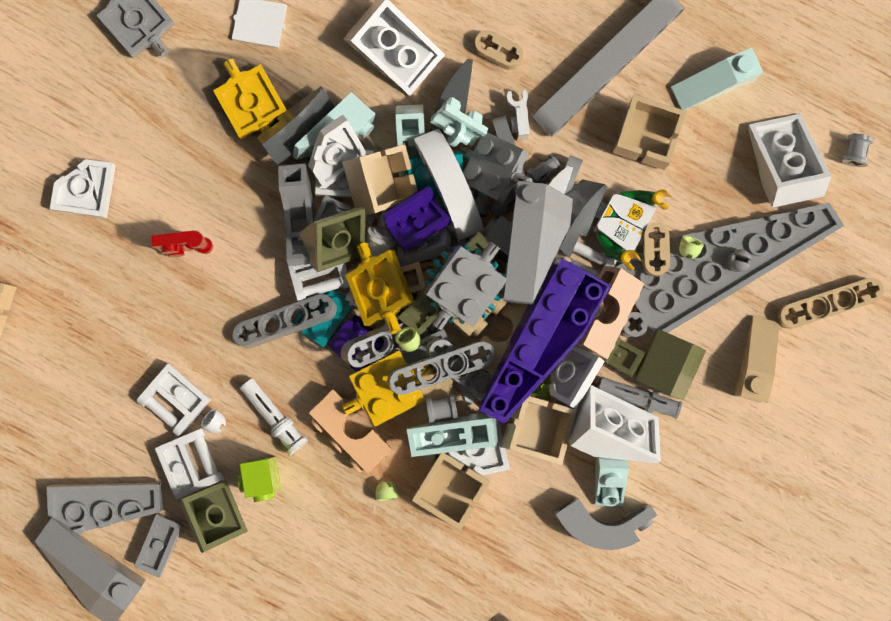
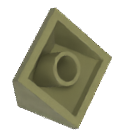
M363 206L314 221L299 233L316 272L360 258L357 246L365 243V208Z
M656 329L635 376V380L684 401L706 350L660 329Z
M227 480L179 500L201 553L248 532Z

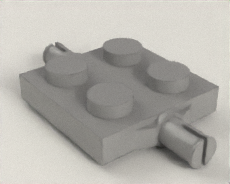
M110 0L107 7L96 15L133 58L151 46L160 57L166 55L159 47L167 54L170 52V49L161 41V37L175 23L155 0Z
M488 132L484 137L481 136L474 151L466 146L460 147L461 150L467 152V154L461 152L463 158L468 160V164L463 172L467 184L502 203L505 202L510 190L517 185L518 181L532 182L531 178L521 174L523 164L529 152Z
M490 241L481 255L470 253L461 245L456 247L424 292L436 301L442 309L432 322L434 326L442 330L451 316L462 319L472 327L475 326L508 280L498 273L490 263L498 250H500L498 246Z

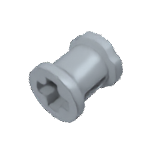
M849 134L847 156L843 157L842 162L849 166L867 167V153L869 145L873 144V138L864 134Z
M631 312L625 326L621 330V334L627 338H636L643 335L648 327L646 317L641 313ZM628 320L638 321V324L636 326L638 331H630L628 329V327L630 326V322Z
M450 394L449 398L438 400L426 398L430 423H434L437 419L449 417L458 419L454 394Z

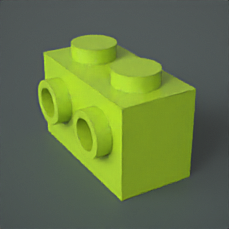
M276 457L240 464L241 475L238 476V486L240 492H244L245 498L253 497L254 502L270 500L275 497L276 492L281 490Z

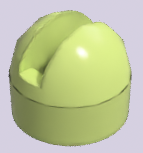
M683 236L679 245V252L683 257L688 255L689 259H693L700 254L704 244L694 237Z
M413 327L403 328L396 335L395 340L397 344L406 352H413L420 345L419 334Z
M381 481L376 487V501L398 499L396 485L391 481Z

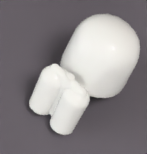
M389 209L382 211L377 226L369 227L365 235V243H368L372 257L379 256L388 250L394 251L397 243L386 230L382 217Z

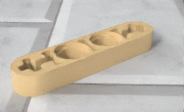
M867 278L787 304L778 311V322L784 328L794 329L874 303L883 296V285L875 278ZM867 286L874 287L875 292H872L871 296L867 294L857 297L856 292L866 289ZM839 292H846L849 295L850 302L848 306L842 307L837 303L836 297ZM814 300H818L824 305V311L819 316L814 315L810 309L811 303ZM788 309H790L791 313L803 310L805 314L794 318V324L791 320L787 321L785 319V315L789 314Z

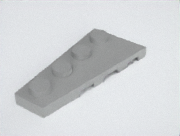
M162 483L50 484L47 486L48 522L53 517L77 534H81L95 528H103L121 521H129L159 513L163 509Z

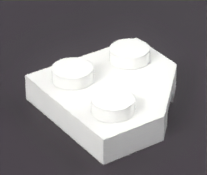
M341 115L319 131L308 164L324 189L345 175L343 161L367 155L344 115Z
M85 159L71 173L60 177L54 182L50 209L58 212L107 219L116 165L109 162Z
M575 345L550 373L552 383L549 385L550 395L576 410L605 361Z
M497 419L499 440L496 446L449 452V455L483 476L510 469L506 449L500 447L503 436Z

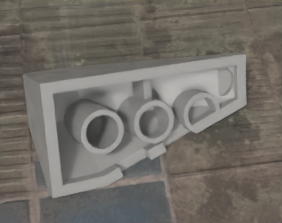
M518 181L506 275L508 280L505 283L503 301L533 304L547 272L559 251V247L570 228L573 199L547 184Z
M53 517L35 540V543L88 612L102 621H117L146 580Z

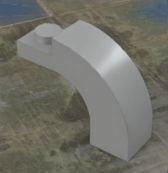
M305 163L278 166L279 191L286 226L288 266L312 264L299 234L314 222L313 219L315 217L307 165Z
M578 497L573 498L553 511L562 526L574 538L590 547L603 550L622 549L639 542L640 539L634 531L636 529L639 531L647 529L654 523L652 519L658 516L652 506L645 504L621 521L602 523L590 516Z

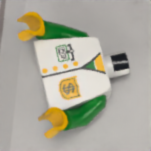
M660 189L657 192L629 190L613 194L607 205L601 202L595 215L599 220L593 231L596 233V240L604 254L620 263L623 262L628 270H634L629 261L631 259L641 261L639 255L634 250L656 210V207L653 205L656 204L661 209L667 210L669 206L666 203H661V200L664 197L672 198V195L664 189Z

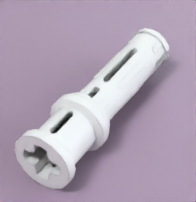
M254 378L241 386L240 391L245 394L256 410L271 426L272 436L279 438L288 449L286 453L289 456L307 443L308 438L302 437L293 426L294 421L291 418L283 416L271 399L255 382ZM256 396L259 397V399L264 403V405L268 408V410L271 413L267 411V409L263 406V404L258 400Z

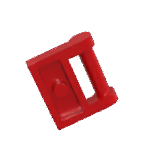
M195 230L151 236L152 247L161 251L162 254H168V257H181L185 255V251L198 250L202 254H209L214 247L213 242L209 238L204 237L202 233Z

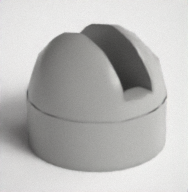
M743 249L732 252L728 257V265L735 272H743L752 264L750 253ZM735 256L747 259V263L734 260Z

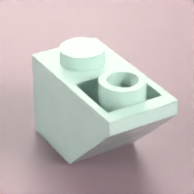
M595 457V506H623L629 471L628 460Z

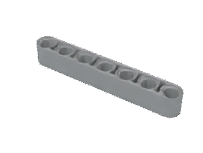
M652 0L560 88L532 118L551 137L556 135L681 14L685 7L678 0Z

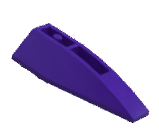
M555 257L533 304H528L478 410L505 423L585 335L611 285L564 258Z

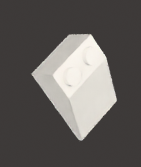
M375 0L343 38L365 60L409 96L445 55L389 0Z
M801 114L749 124L748 130L762 187L772 208L825 196L832 176Z
M590 385L576 408L577 413L571 431V446L593 457L658 464L661 461L659 418Z

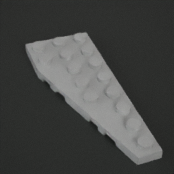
M825 203L698 233L686 234L684 236L694 237L704 244L700 254L693 259H689L688 255L683 257L679 252V245L683 236L669 238L670 266L667 272L658 277L650 276L644 271L642 252L638 253L641 261L637 259L629 261L634 270H628L623 263L618 265L617 268L623 269L644 283L634 307L638 313L646 317L648 322L647 328L652 336H654L656 329L669 333L842 228L844 224L831 204ZM738 249L746 250L752 257L751 266L743 272H735L728 265L729 255ZM654 252L655 258L649 262V265L654 266L655 271H658V268L663 266V262L658 261V252ZM735 256L734 260L747 263V259Z

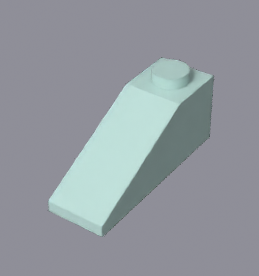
M749 48L671 86L670 89L679 109L685 111L756 81L763 73V70L753 48Z
M351 92L295 144L293 157L299 160L311 156L319 131L341 115H344L349 121L358 139L361 136L363 138L367 137L374 129L373 121L376 114Z
M423 104L396 106L397 146L405 144L408 157L420 156L413 139L425 134ZM407 170L399 172V177L407 175Z
M485 413L459 416L458 419L450 418L407 428L411 457L494 447L499 440L496 419Z

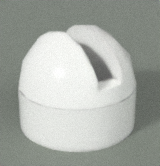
M216 409L209 411L201 423V427L210 433H219L222 431L219 427L221 425L226 426L225 417Z

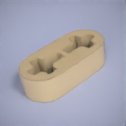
M489 30L482 31L476 36L475 50L481 57L507 70H514L521 65L523 50L518 44ZM487 39H491V45L497 48V50L492 47H488L486 50L482 49V42L480 41L485 42ZM500 51L507 54L511 53V51L516 52L515 57L517 60L512 59L511 62H507V56Z
M660 223L649 225L642 235L643 269L648 275L653 277L663 275L670 266L669 231L666 226ZM654 229H657V233L663 236V238L658 240L657 248H654V239L648 236ZM654 252H658V261L663 262V266L659 267L658 271H655L654 266L649 265V262L655 258Z

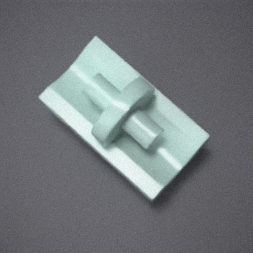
M450 97L442 104L440 110L432 115L430 122L449 135L447 142L450 146L455 147L460 142L472 146L479 137H484L487 134L488 128L482 125L483 115L476 111H469L466 114L460 111V101Z

